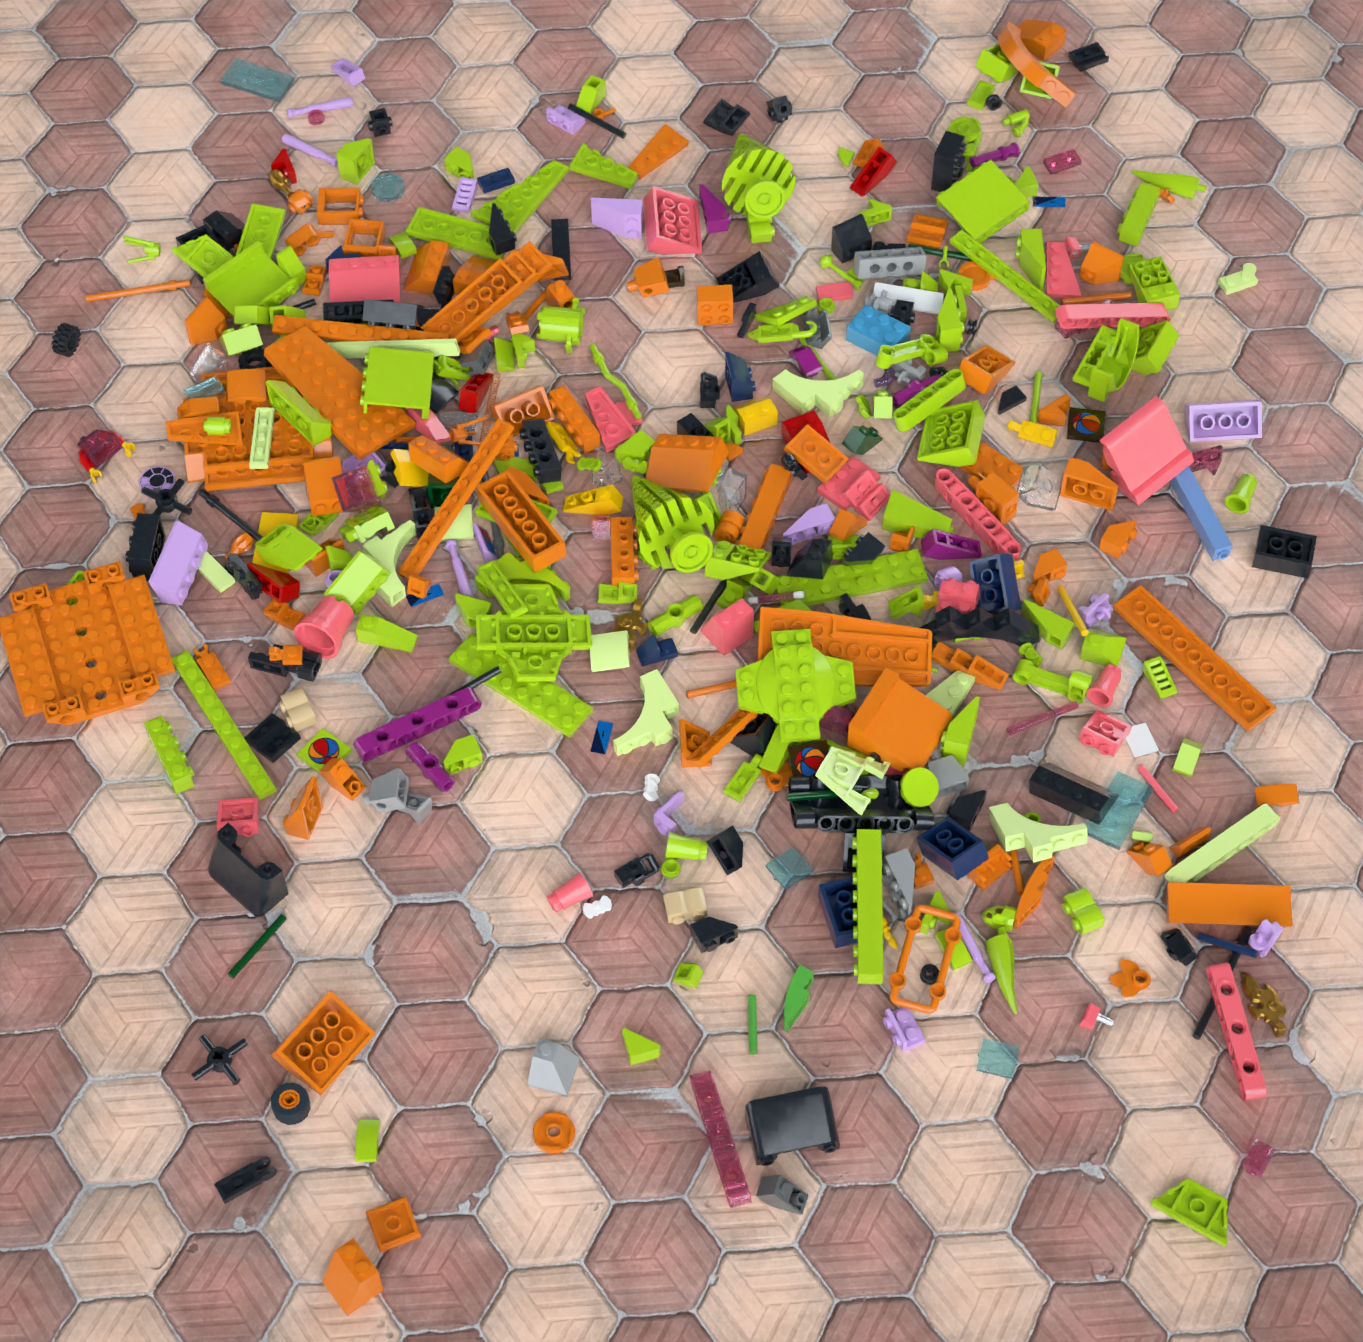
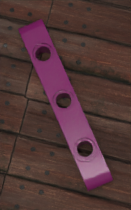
M467 687L360 736L354 741L353 745L362 761H370L476 712L481 708L482 702L474 689Z

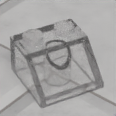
M1041 461L1024 466L1017 488L1019 498L1027 506L1055 511L1061 492L1062 480Z
M728 467L717 478L718 503L722 513L726 510L737 512L746 498L747 475Z

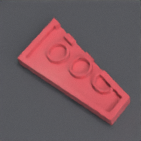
M1064 242L1046 243V295L1051 299L1082 297Z
M601 386L585 393V399L597 430L600 433L606 453L616 449L620 444L625 443L631 435L637 433Z

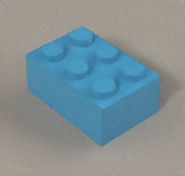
M865 304L847 326L846 341L877 356L882 345L893 346L910 341L911 326Z

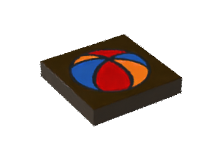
M1070 407L1067 439L1100 443L1099 440L1104 437L1106 411Z
M827 740L788 746L793 776L808 777L810 779L812 774L817 773L829 752Z

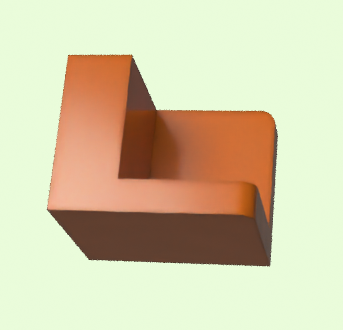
M911 527L908 534L896 531L895 534L892 533L889 550L896 552L909 550L914 539L915 527Z

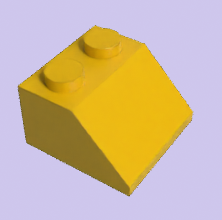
M760 397L732 407L739 417L738 425L744 436L777 425L778 410L771 398Z

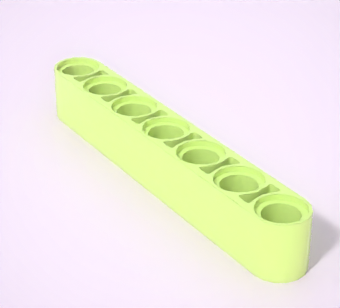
M1267 803L1261 805L1171 868L1164 878L1168 882L1195 883L1276 826L1281 817Z

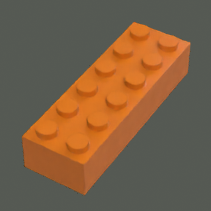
M508 470L476 486L479 502L535 573L567 556L564 540Z

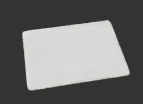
M1146 723L1132 726L1126 741L1134 757L1159 751Z

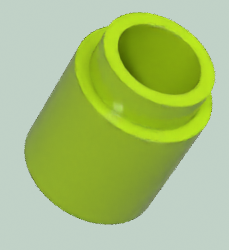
M207 417V420H204V431H207L208 435H226V433H231V419H226V417Z

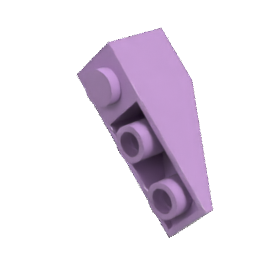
M825 503L810 508L783 533V538H792V545H795L804 540H811L814 537L829 534L835 518L828 504Z

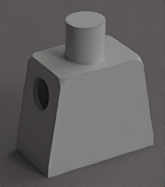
M934 751L930 757L931 761L927 763L926 769L931 771L937 778L939 791L936 798L968 789L969 777L955 757L952 755L942 757L940 751Z
M396 768L373 779L370 792L362 795L364 804H372L381 813L406 808L409 778L400 768Z

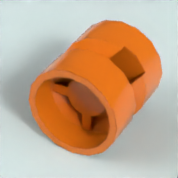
M733 510L724 511L714 532L716 540L735 544L744 526V517Z

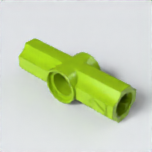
M693 595L679 604L673 603L668 606L666 612L649 621L648 627L651 633L658 637L671 628L681 627L684 620L703 610V604L697 595Z

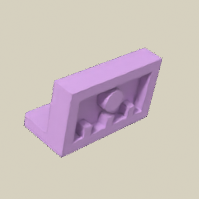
M561 105L556 106L554 109L550 107L546 109L547 121L571 134L576 133L585 124L584 117Z
M902 1007L892 1012L890 1008L885 1009L884 1025L887 1029L891 1030L893 1042L896 1047H900L902 1053L925 1044V1038L908 1008Z

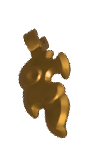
M638 599L634 601L632 613H624L617 618V625L613 632L628 631V649L630 653L634 650L637 640L633 631L638 630L639 636L642 637L645 635L648 627L647 622L641 623L643 617L640 614L643 612L644 606L642 605L643 601Z
M1241 973L1244 993L1251 1002L1261 1005L1260 1008H1256L1249 1004L1248 1010L1255 1020L1263 1017L1265 1023L1271 1024L1277 1038L1284 1036V1030L1287 1028L1279 1019L1285 1015L1286 1007L1279 1000L1276 991L1267 984L1264 985V989H1260L1253 976Z

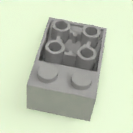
M908 849L886 855L882 865V882L884 886H888L891 901L893 903L896 902L898 915L904 921L911 917L915 863Z

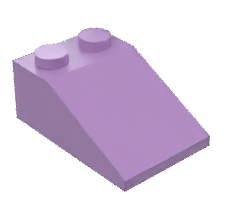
M591 198L592 224L624 238L642 239L643 200Z

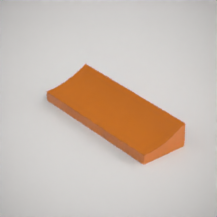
M1167 882V923L1260 926L1262 921L1267 919L1270 923L1277 921L1281 927L1293 926L1291 886Z

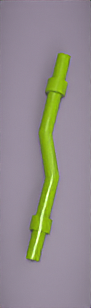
M591 344L589 348L593 354L594 362L599 366L604 377L621 389L628 409L632 411L636 419H640L642 414L638 409V403L632 397L627 385L609 372L604 362L603 354L599 352L596 344Z

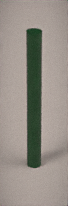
M914 244L908 245V248L922 247L926 254L943 257L942 249ZM947 251L948 258L972 262L963 253Z
M861 787L852 789L858 792L859 794H862ZM832 790L786 793V801L839 797Z
M279 915L227 973L229 977L234 979L287 920L284 915Z

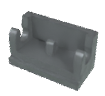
M814 308L806 316L802 317L804 331L812 328L811 325L806 324V321H813L817 324L816 333L811 337H807L806 342L807 345L822 349L832 339L827 311L822 310L818 315H814L816 313V308Z
M488 339L483 340L470 354H465L461 360L460 365L462 368L471 367L473 369L467 372L468 375H483L495 355Z

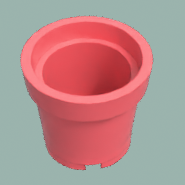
M334 596L323 597L314 610L307 617H304L294 629L295 638L300 645H303V649L319 652L323 659H331L338 654L342 646V639L351 625L354 616L352 608L343 600L341 602L335 600L336 597Z

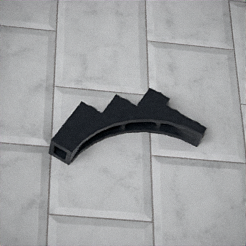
M949 605L935 613L933 621L920 627L932 631V644L971 637L1003 640L1020 647L1025 643H1032L1034 645L1040 642L1038 625L1010 608L996 615H992L981 607L963 614Z

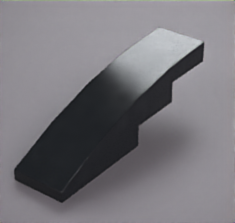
M551 219L553 256L562 258L569 272V276L554 278V281L571 280L568 219Z
M426 486L408 489L418 540L433 519Z

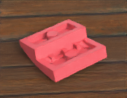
M864 470L841 493L848 503L868 521L888 503L891 495L883 483H877L869 470Z

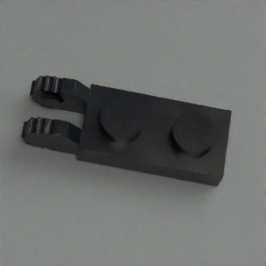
M230 553L227 557L229 562L225 564V570L234 576L235 580L238 581L252 600L258 599L263 584L237 554Z
M264 1157L214 1183L224 1204L260 1185L263 1181L273 1178L277 1173V1170L273 1167L260 1174L257 1172L269 1166L271 1160L268 1157Z

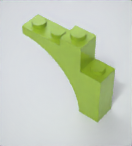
M507 552L495 561L511 585L550 584L555 596L564 602L571 598L570 585L557 576L556 572L551 569V565L535 573L525 560L521 562L517 556H513L510 552ZM479 574L475 576L476 588L488 599L494 596Z

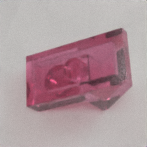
M1218 445L1192 453L1194 462L1189 465L1191 471L1195 472L1207 468L1212 475H1215L1222 461L1223 446Z
M592 516L593 540L611 539V516Z

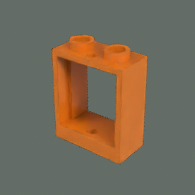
M319 188L317 204L318 224L349 225L350 219L363 218V207L361 205H364V195H361L360 188ZM327 203H355V211H327Z
M350 219L343 246V254L360 253V257L378 256V246L383 244L385 237L384 221ZM355 234L378 235L376 246L353 245Z

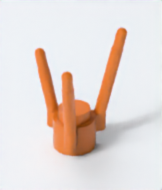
M487 416L464 424H458L456 428H451L449 431L451 442H458L459 445L480 446L482 442L465 440L468 436L475 435L476 431L467 432L464 427L486 420Z

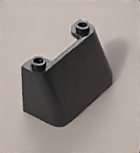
M227 823L218 831L208 866L209 874L212 879L251 914L263 916L289 894L283 871L272 862L263 863L256 869L240 854L242 853L241 848L236 845L237 831L232 825Z
M825 1086L760 1098L748 1102L745 1106V1122L756 1166H769L774 1163L778 1154L816 1146H819V1149L825 1153H832L840 1148L831 1097L828 1088Z

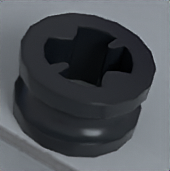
M992 94L986 99L985 103L989 110L995 111L1001 107L1002 100L997 94Z
M968 319L966 334H976L977 319L975 321Z
M933 964L924 965L920 973L921 981L928 985L934 984L939 973L938 967ZM926 972H933V977L931 975L926 976Z

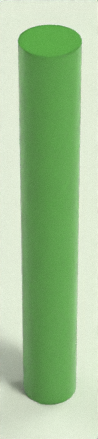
M749 995V1054L754 1055L757 1054L756 995Z

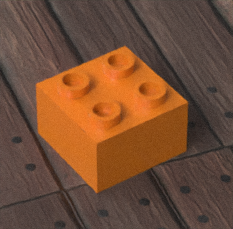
M732 285L697 286L698 325L733 324Z

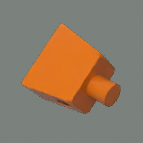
M659 257L635 268L634 275L636 279L627 282L630 292L639 289L643 297L670 292L664 267Z
M557 280L547 287L546 303L548 306L564 307L565 305L566 308H572V300L575 297L563 280Z

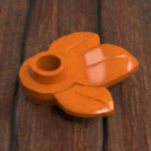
M785 761L777 774L762 768L760 769L761 775L766 779L765 785L771 791L782 790L784 786L788 785L789 777L793 776L792 770L789 771L787 761Z
M1120 960L1121 972L1109 977L1112 985L1122 988L1121 995L1124 997L1137 995L1140 990L1147 989L1151 983L1150 975L1146 971L1140 970L1138 964L1130 960ZM1137 979L1143 980V983L1138 982Z

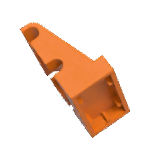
M885 667L849 724L847 746L867 756L875 752L880 756V762H889L891 767L901 772L905 768H924L941 741L943 731H947L949 723L953 720V715L947 709L901 680L899 673Z

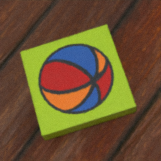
M322 728L296 755L297 758L319 773L331 758H342L344 760L352 752V748Z

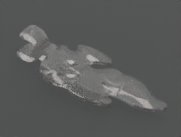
M596 447V453L593 458L601 459L602 467L599 471L603 473L597 474L592 471L591 479L593 483L601 482L600 486L602 487L621 483L623 475L620 472L618 460L612 458L611 461H608L606 451L601 447Z

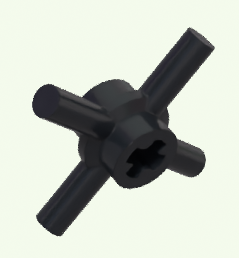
M180 478L171 489H162L159 492H155L147 487H143L141 490L142 494L155 499L157 508L153 514L170 513L175 509L187 515H190L192 512V508L178 502L176 494L185 483Z
M205 1034L202 1035L199 1041L209 1052L207 1064L191 1074L193 1079L197 1081L213 1070L219 1073L224 1072L234 1085L238 1084L241 1079L230 1065L232 1064V1056L248 1046L247 1041L243 1038L226 1049L220 1046L215 1047Z

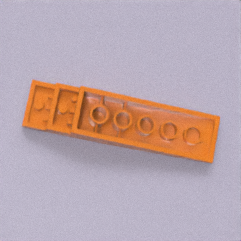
M529 241L518 251L514 250L505 259L502 260L500 258L427 321L421 329L428 332L447 333L450 335V339H456L458 343L533 285L553 265Z

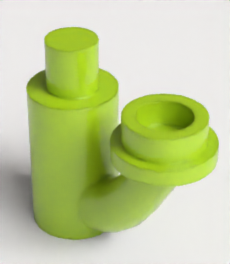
M1023 109L1009 114L1006 119L1002 120L1003 126H1014L1012 128L1014 137H1022V132L1029 124V112L1027 109Z

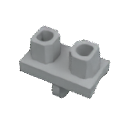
M883 289L879 298L875 295H869L865 298L864 304L890 316L889 310L894 301L887 298L888 292Z
M910 359L896 363L893 373L898 378L897 383L903 385L905 382L909 384L914 380L922 381L926 374V368L921 365L913 368V362Z

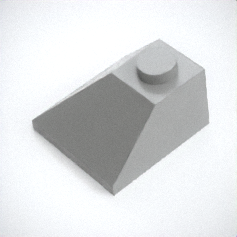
M539 1038L532 1057L527 1086L567 1097L580 1058L559 1043Z

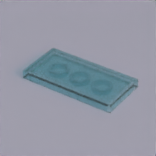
M235 59L220 81L222 85L280 102L294 82V76Z
M1118 771L1108 790L1119 794V797L1100 825L1091 821L1088 822L1086 826L1087 836L1120 850L1154 788Z

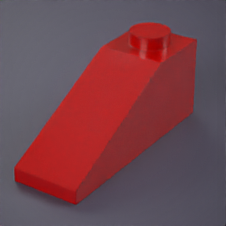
M878 147L849 188L861 197H864L888 176L897 163L896 159L892 154Z
M485 372L483 375H473L460 389L458 409L464 410L466 413H476L481 407L491 385L493 374Z
M251 562L247 563V566L263 584L261 590L277 602L282 604L299 598L300 581L287 573Z

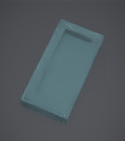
M214 376L184 389L183 392L188 400L191 398L213 397L223 393L224 388L218 378Z

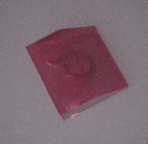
M367 465L332 477L343 513L364 511L382 504L371 471Z

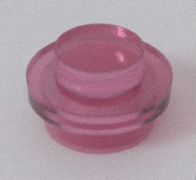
M312 110L308 115V121L312 125L322 124L325 120L324 114L320 110Z

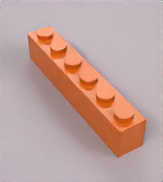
M770 464L769 469L765 470L763 475L764 482L758 487V497L753 499L752 512L747 514V524L742 527L741 539L737 540L736 545H746L748 548L753 549L765 548L791 483L792 471H788L783 466Z

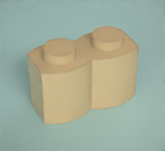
M302 687L280 696L282 702L279 703L282 713H287L288 715L285 718L289 728L293 727L297 732L317 724L315 714Z
M692 888L663 895L668 923L681 924L688 919L698 921L708 916L703 888Z

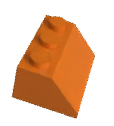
M431 240L417 249V254L414 256L404 290L434 295L433 290L443 266L448 265L450 259L448 242Z
M539 385L489 405L495 422L499 418L515 427L511 433L513 437L519 435V430L522 429V421L544 419L546 424L548 421L555 420L543 386Z
M423 435L408 443L410 461L444 483L459 477L469 464L462 457Z

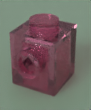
M1256 1139L1242 1167L1249 1174L1262 1177L1276 1149Z

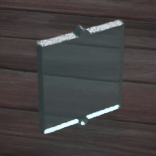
M794 847L766 864V868L774 876L773 879L777 880L785 890L814 872L806 862V858L802 857Z
M984 1039L981 1052L978 1053L977 1071L1013 1079L1015 1066L1018 1065L1017 1057L1020 1047Z

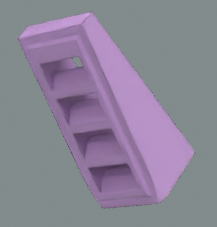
M344 58L330 66L335 73L352 86L365 79L362 68Z
M461 177L452 210L469 213L478 190L476 179Z

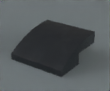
M721 99L707 115L703 123L714 130L733 136L749 117L750 112L738 104L734 107Z
M433 372L430 409L437 414L446 407L448 402L457 397L459 391Z
M270 714L244 739L258 753L274 763L297 743L301 737L298 732L286 726L284 720L274 714Z

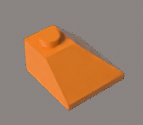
M1093 241L1081 265L1079 278L1093 285L1118 282L1124 256Z
M206 297L184 320L189 342L192 345L216 341L228 329L225 316Z

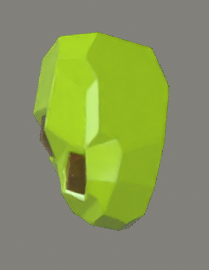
M996 905L986 909L983 912L982 919L986 925L997 930L999 927H1005L1006 932L1012 931L1017 909L1006 905L1003 907Z

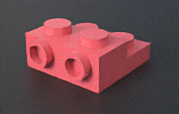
M953 578L947 581L942 580L935 613L949 605L963 614L976 609L980 597V584H976L972 580H968L966 583L958 582Z
M1097 710L1082 728L1078 740L1082 741L1087 747L1092 746L1100 750L1103 755L1114 757L1121 748L1125 738L1131 732L1132 726Z
M258 797L219 800L217 830L219 831L224 825L229 823L236 829L238 835L251 837L253 834H259Z

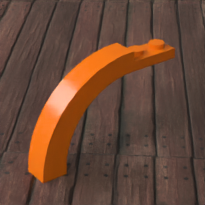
M1008 21L998 35V43L1006 57L1037 88H1042L1066 107L1077 93L1032 56L1021 40V30Z

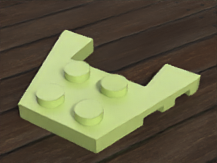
M831 747L815 776L858 814L862 815L870 799L852 790L863 770L882 779L891 763L883 761V763L875 762L874 758L867 756L864 759L857 757L856 753Z

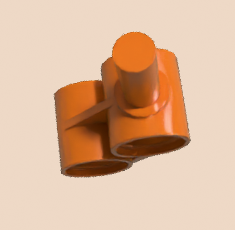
M305 224L299 230L289 235L285 243L287 247L289 245L292 247L298 257L305 253V245L313 247L319 243L320 238H333L334 232L318 231L314 229L313 225Z

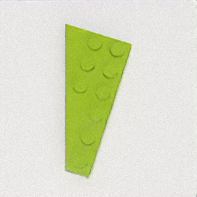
M555 160L539 169V172L531 177L529 175L525 178L524 182L516 183L498 194L497 198L490 203L487 201L480 209L472 210L470 212L471 217L490 225L492 203H495L498 209L501 208L504 220H508L510 230L516 234L569 172V166Z

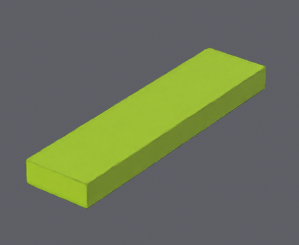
M494 560L477 567L479 575L511 620L528 612L527 606Z

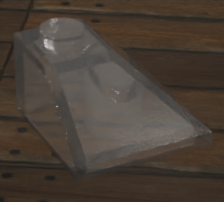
M207 342L190 369L189 375L196 376L217 370L218 367L222 368L227 361V358H225L226 353Z

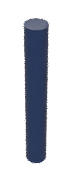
M1201 932L1198 934L1197 940L1253 958L1258 956V950Z

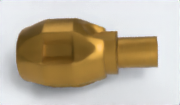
M277 169L269 173L268 178L271 184L289 197L293 192L289 188L285 175Z

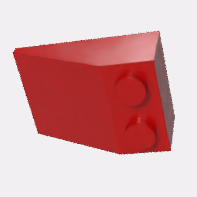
M815 410L782 422L781 436L786 444L807 424L830 442L823 423ZM801 465L806 474L810 473L809 470H807L803 465Z

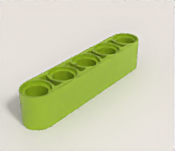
M950 370L893 412V418L899 432L910 430L964 391L966 383L962 370Z

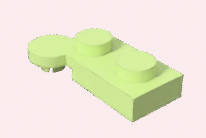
M1246 263L1243 265L1242 271L1219 278L1218 284L1226 295L1255 286L1258 283V279L1254 275L1257 268L1252 263Z

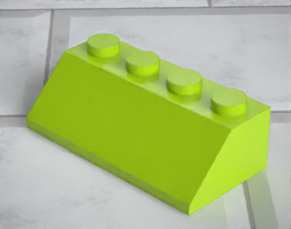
M266 381L270 405L314 447L332 436L330 421L327 418H323L317 408L311 407L307 399L301 397L293 386L290 387L283 381Z

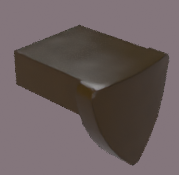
M678 266L677 269L665 271L669 288L685 286L684 266Z

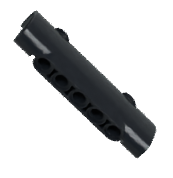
M816 773L812 774L810 779L808 777H789V793L831 789L815 776ZM860 775L853 788L861 787L863 792L869 787H874L879 792L876 799H871V803L867 805L862 815L858 814L840 797L789 801L791 818L795 829H820L822 832L857 833V829L881 830V833H908L911 830H928L934 826L935 821L934 814L929 805L913 807L905 802L900 792L902 775H884L882 779L875 775Z

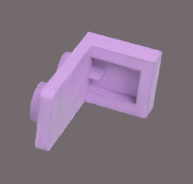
M679 791L676 795L673 794L668 799V802L663 807H659L654 813V825L662 835L669 837V831L677 834V824L669 816L684 803V793L682 791Z

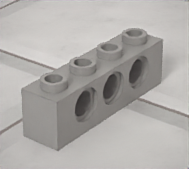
M922 247L855 252L853 271L858 279L884 278L886 276L900 277L902 275L916 276L922 274V271L925 272L926 253Z

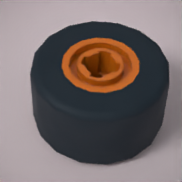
M285 1083L273 1092L271 1107L277 1120L283 1124L294 1125L302 1122L310 1112V1099L306 1089L300 1084Z

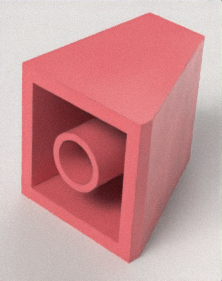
M741 598L712 617L700 631L725 656L754 636V610Z

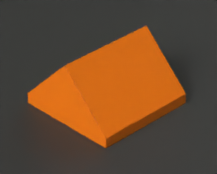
M329 538L319 545L323 550L314 559L304 564L315 577L330 569L326 546H332L345 551L342 539Z
M680 719L682 768L693 767L688 766L685 759L710 737V732L691 722ZM712 758L708 761V764L705 765L704 767H706V766H711V765H712Z

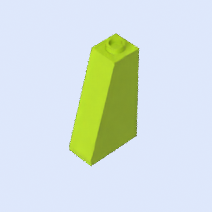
M892 490L883 516L882 530L895 533L900 531L908 534L910 528L915 527L914 537L921 539L932 529L954 533V527H951V518Z

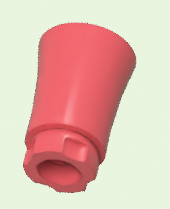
M1111 664L1104 667L1094 684L1087 691V697L1093 704L1099 707H1109L1112 704L1116 688L1121 680V669Z
M579 872L568 882L555 889L553 893L546 896L552 909L557 913L562 909L565 910L578 902L593 897V893L585 878Z

